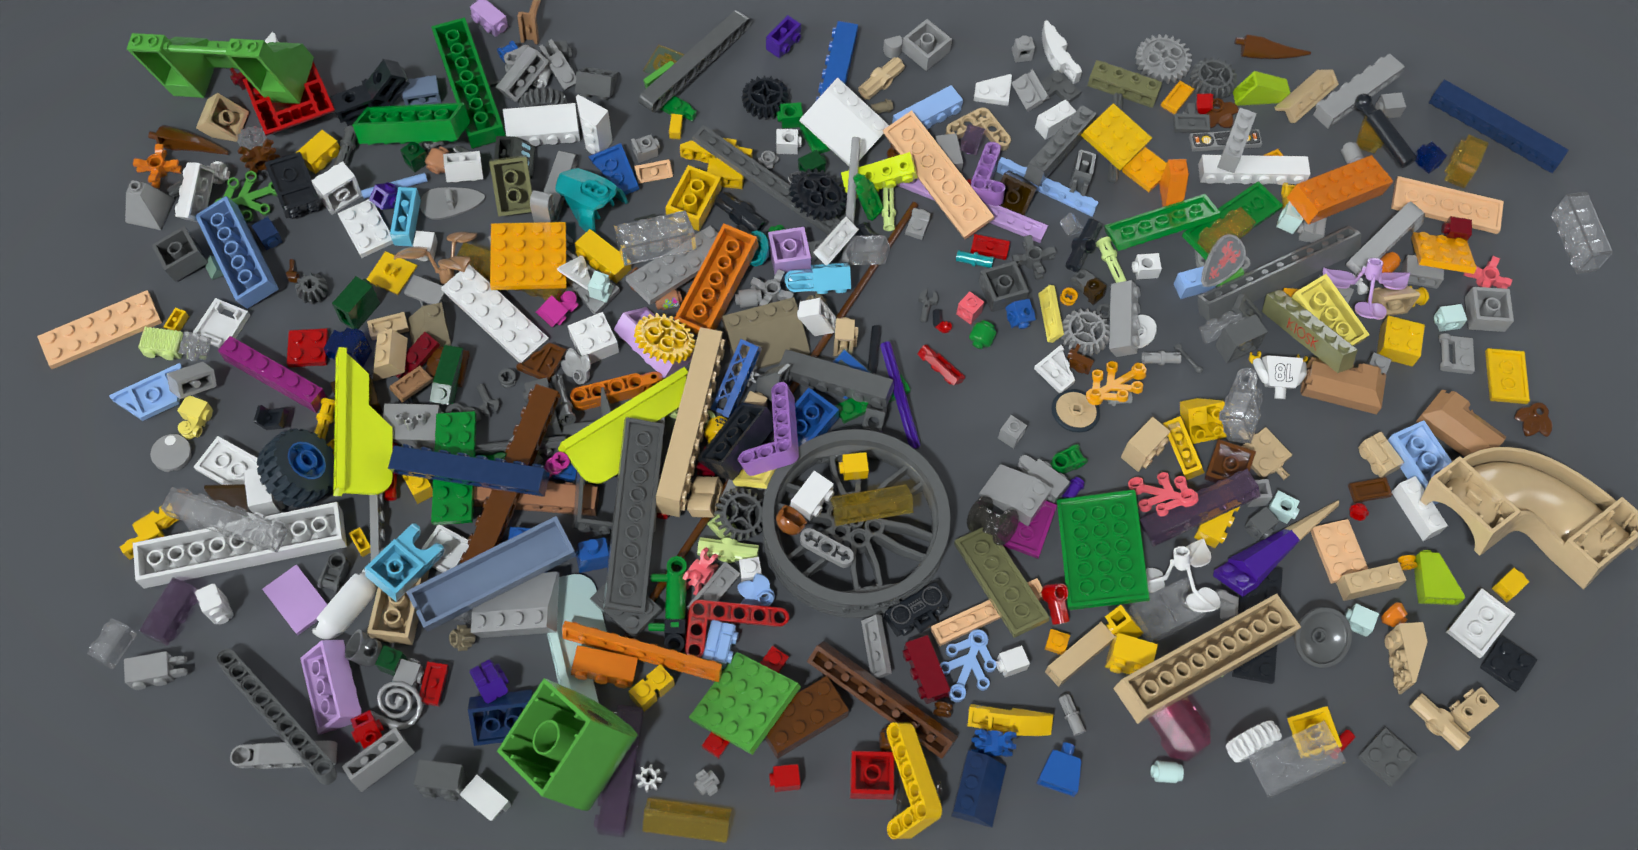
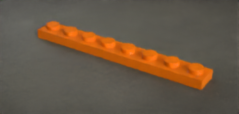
M565 621L562 626V637L569 641L608 652L637 657L638 660L655 665L661 664L662 667L719 682L721 678L722 664L713 660L708 661L695 655L679 653L676 650L665 649L655 644H647L634 638L629 639L616 633H608L598 628L586 627L577 622Z

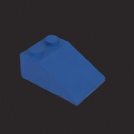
M808 388L795 403L798 447L817 436L827 433L839 419V409L811 388Z

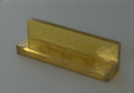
M907 485L846 494L830 499L836 526L914 513L913 497Z
M648 798L644 809L643 831L727 842L732 809Z

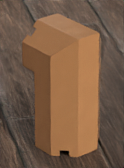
M1311 356L1307 363V376L1301 382L1300 392L1302 396L1377 415L1382 408L1386 374H1381L1379 367L1359 364L1358 368L1352 367L1337 373L1321 359Z
M1441 390L1416 421L1419 423L1424 420L1436 437L1464 457L1479 450L1500 447L1507 437L1476 415L1473 409L1470 411L1469 401L1454 391L1445 393L1447 390Z

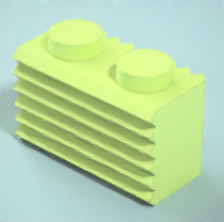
M145 327L138 348L144 356L149 358L162 356L166 360L181 359L187 338L181 331Z

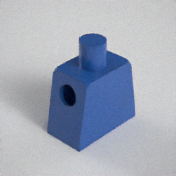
M607 538L590 539L589 541L577 544L576 558L579 573L608 568L610 542Z
M1064 742L1061 752L1057 750L1051 752L1036 784L1073 797L1078 793L1081 759L1073 756L1075 749L1073 744Z

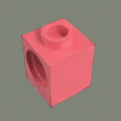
M969 291L959 302L956 315L971 325L982 313L984 301Z

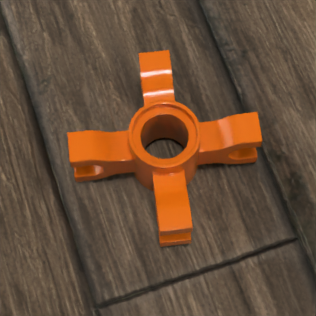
M155 144V154L150 155L147 160L134 158L133 166L137 167V172L151 171L148 182H152L151 186L154 188H160V178L166 176L168 172L181 173L182 166L178 165V160L164 161L167 151L163 150V144Z

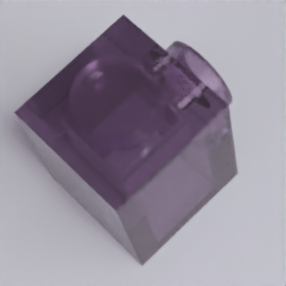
M968 124L962 138L960 150L977 156L985 129Z

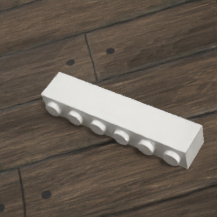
M1202 155L1198 164L1200 183L1249 184L1259 181L1262 185H1283L1284 182L1296 185L1308 180L1310 176L1308 156L1242 155L1234 173L1217 168L1221 155Z

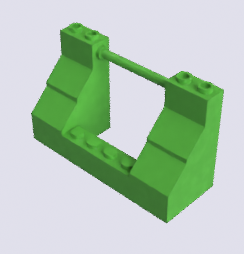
M132 33L127 46V50L173 96L204 98L214 67H233L239 69L264 98L269 96L271 102L300 104L305 89L304 84L307 82L314 59L303 44L266 43L264 40L230 38V41L227 42L188 37L168 39L165 35Z

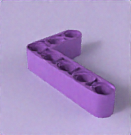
M785 382L775 384L771 390L774 442L745 450L738 457L739 463L749 476L793 464L799 457L795 398Z

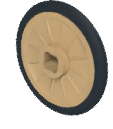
M1065 390L1059 393L1052 402L1051 410L1054 419L1061 427L1068 431L1077 433L1089 431L1097 425L1100 419L1099 406L1091 405L1086 399V393L1083 391Z

